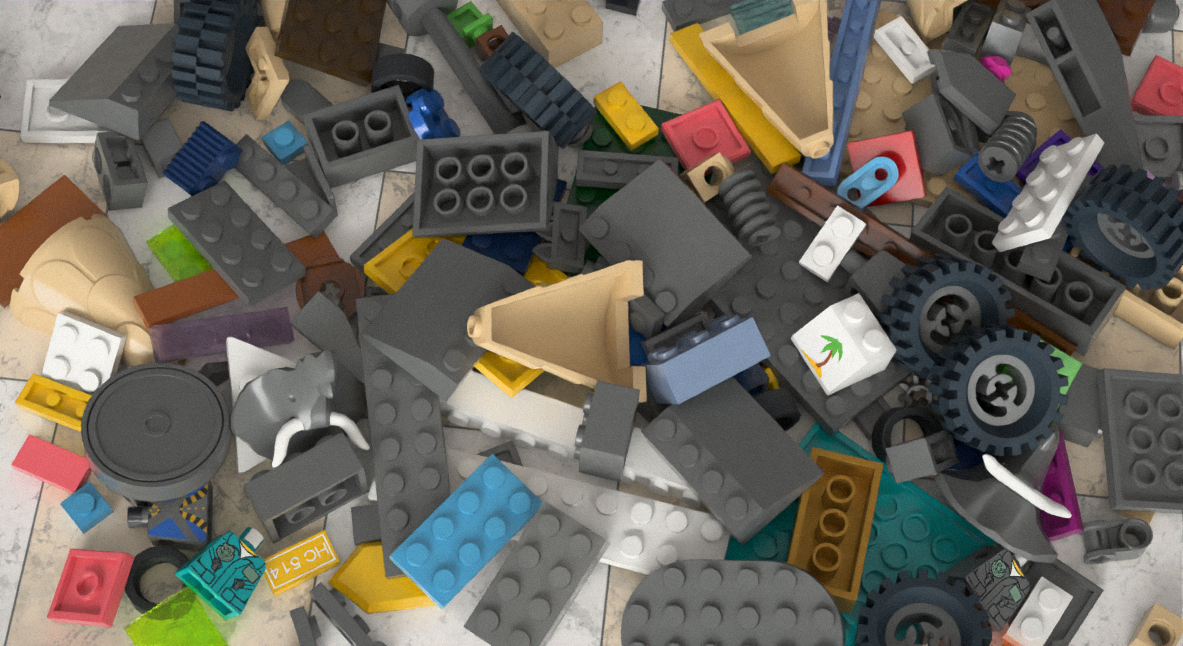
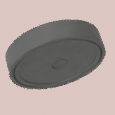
M173 363L141 364L115 374L93 393L85 407L81 422L82 442L92 472L110 490L124 497L140 501L156 502L176 499L199 489L219 471L227 457L231 441L228 407L219 389L211 380L196 370Z

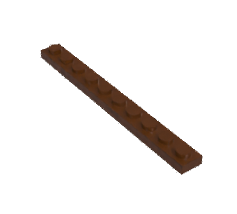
M788 162L782 163L766 192L821 227L824 226L837 205L866 223V227L853 247L870 258L879 251H886L904 264H911L918 267L917 258L926 256L933 259L931 252ZM951 294L939 298V300L947 303H954V298ZM1009 301L1005 302V305L1014 308L1015 317L1007 318L1008 325L1041 337V340L1069 356L1073 354L1078 346L1077 344Z

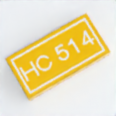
M325 530L263 559L266 563V569L263 574L275 597L341 565Z

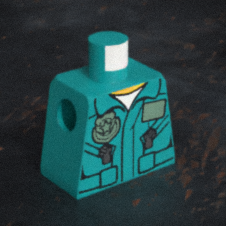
M247 527L239 537L231 531L225 532L213 539L174 574L224 620H228L242 613L266 569L265 561L255 553L264 542V538L257 530L251 527Z

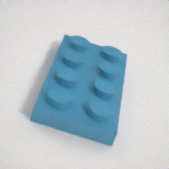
M491 454L390 555L389 559L443 610L530 521L543 502L498 458Z

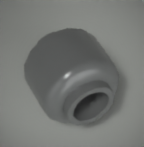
M1156 0L1142 33H1166L1171 30L1180 14L1176 0Z

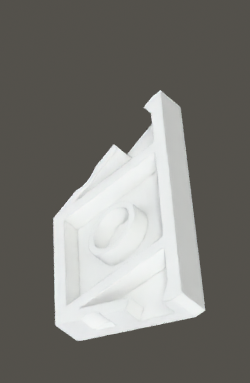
M227 337L226 347L232 409L239 393L247 382L265 374L268 370L283 367L295 369L297 363L236 338ZM234 434L238 474H244L268 459L256 454L244 441Z

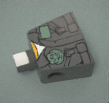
M981 546L944 572L949 574L947 584L954 586L959 579L967 585L964 593L967 598L975 592L981 600L978 612L986 609L990 618L986 629H992V631L1000 632L1030 590V584L1020 569L1028 559L1009 551L1005 547Z

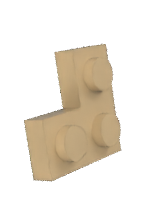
M256 27L245 47L256 73L245 93L255 120L268 119L290 80L289 71L284 66L282 59L274 56L277 43L273 40L268 27Z

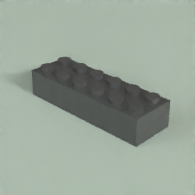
M946 186L911 231L910 240L932 254L955 256L992 270L990 273L999 276L1004 282L1000 287L1009 290L1012 299L1008 300L1010 303L1077 344L1078 346L1075 351L1085 356L1117 310L1127 286L1064 251L1061 252L1050 282L1016 270L1026 245L999 252L992 244L999 231L998 226L1005 218Z

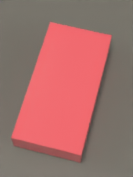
M29 434L11 464L14 469L71 494L83 487L92 471L86 458Z

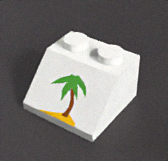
M859 293L829 306L791 337L792 342L827 396L885 370L897 350Z

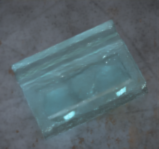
M745 0L730 5V14L735 20V25L740 35L790 16L794 14L792 0Z

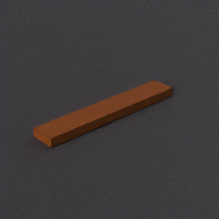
M324 231L316 239L308 235L284 244L305 267L312 261L322 257H339ZM214 269L134 296L133 303L149 331L240 297Z

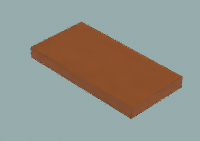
M63 175L0 226V305L3 308L10 304L13 289L16 287L20 289L24 279L20 275L22 269L34 252L52 234L79 217H83L86 221L92 219L93 214H101L108 217L66 175Z

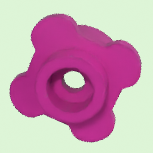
M985 56L981 60V64L1005 84V78L1009 77L1012 73L1006 60L999 56Z

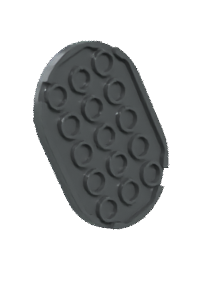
M688 559L673 562L655 570L635 588L623 613L621 643L622 646H845V629L840 609L832 594L813 577L814 575L796 565L773 560Z

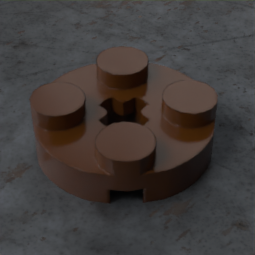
M328 256L312 261L306 267L305 277L299 279L296 283V298L300 309L302 310L318 291H325L326 284L333 283L334 288L341 289L340 293L336 294V298L346 306L342 311L346 314L348 321L356 317V299L365 298V284L360 271L339 257Z

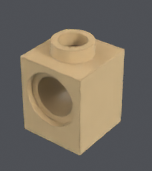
M719 152L707 156L678 176L705 203L718 194L721 183L730 175H733L735 169L731 161ZM707 168L711 169L715 174V182L712 186L704 178Z
M1155 603L1144 613L1127 646H1176L1183 634V618ZM1149 631L1155 632L1160 636L1162 645L1155 644L1150 639Z

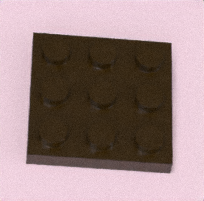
M286 0L274 56L367 87L372 81V69L376 60L387 0Z

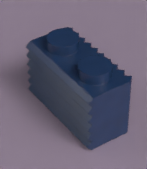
M202 121L200 126L196 127V131L192 133V136L183 144V148L179 149V153L175 154V158L171 159V164H168L167 169L163 170V175L188 194L194 196L218 184L225 173L237 165L239 155L243 150L205 121Z

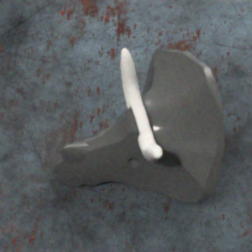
M336 349L307 354L305 358L297 361L295 369L283 367L268 370L265 374L247 382L239 393L232 409L231 428L233 434L244 441L256 454L272 460L273 467L282 465L283 461L291 454L296 452L304 453L312 449L321 438L327 435L336 436L343 432L345 437L349 436L352 443L360 449H370V446L356 425L367 412L364 389L354 374L348 368L339 364Z
M1051 421L1048 425V428L1054 432L1048 439L1039 436L1035 438L1039 446L1033 450L1021 447L1022 454L1014 456L1005 452L1003 456L997 455L995 457L984 454L982 456L984 462L978 466L962 470H942L934 477L935 482L947 501L956 509L955 513L996 541L995 544L997 546L1005 547L1009 551L1034 562L1053 563L1059 554L1044 532L1040 520V509L1059 517L1070 518L1072 516L1065 506L1042 494L1043 483L1059 443L1060 431L1057 423Z

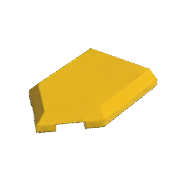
M382 541L360 543L328 581L330 586L353 601L356 606L367 614L437 606L408 576L393 579L385 577Z

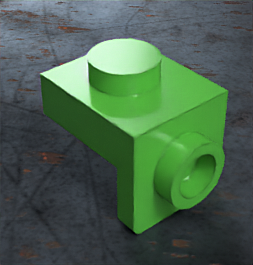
M472 1L447 15L469 49L476 45V37L493 29L492 16L489 13L483 16Z

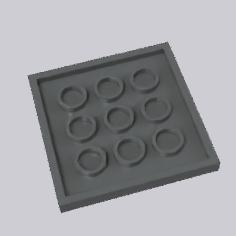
M1103 368L1097 372L1110 510L1183 514V375Z

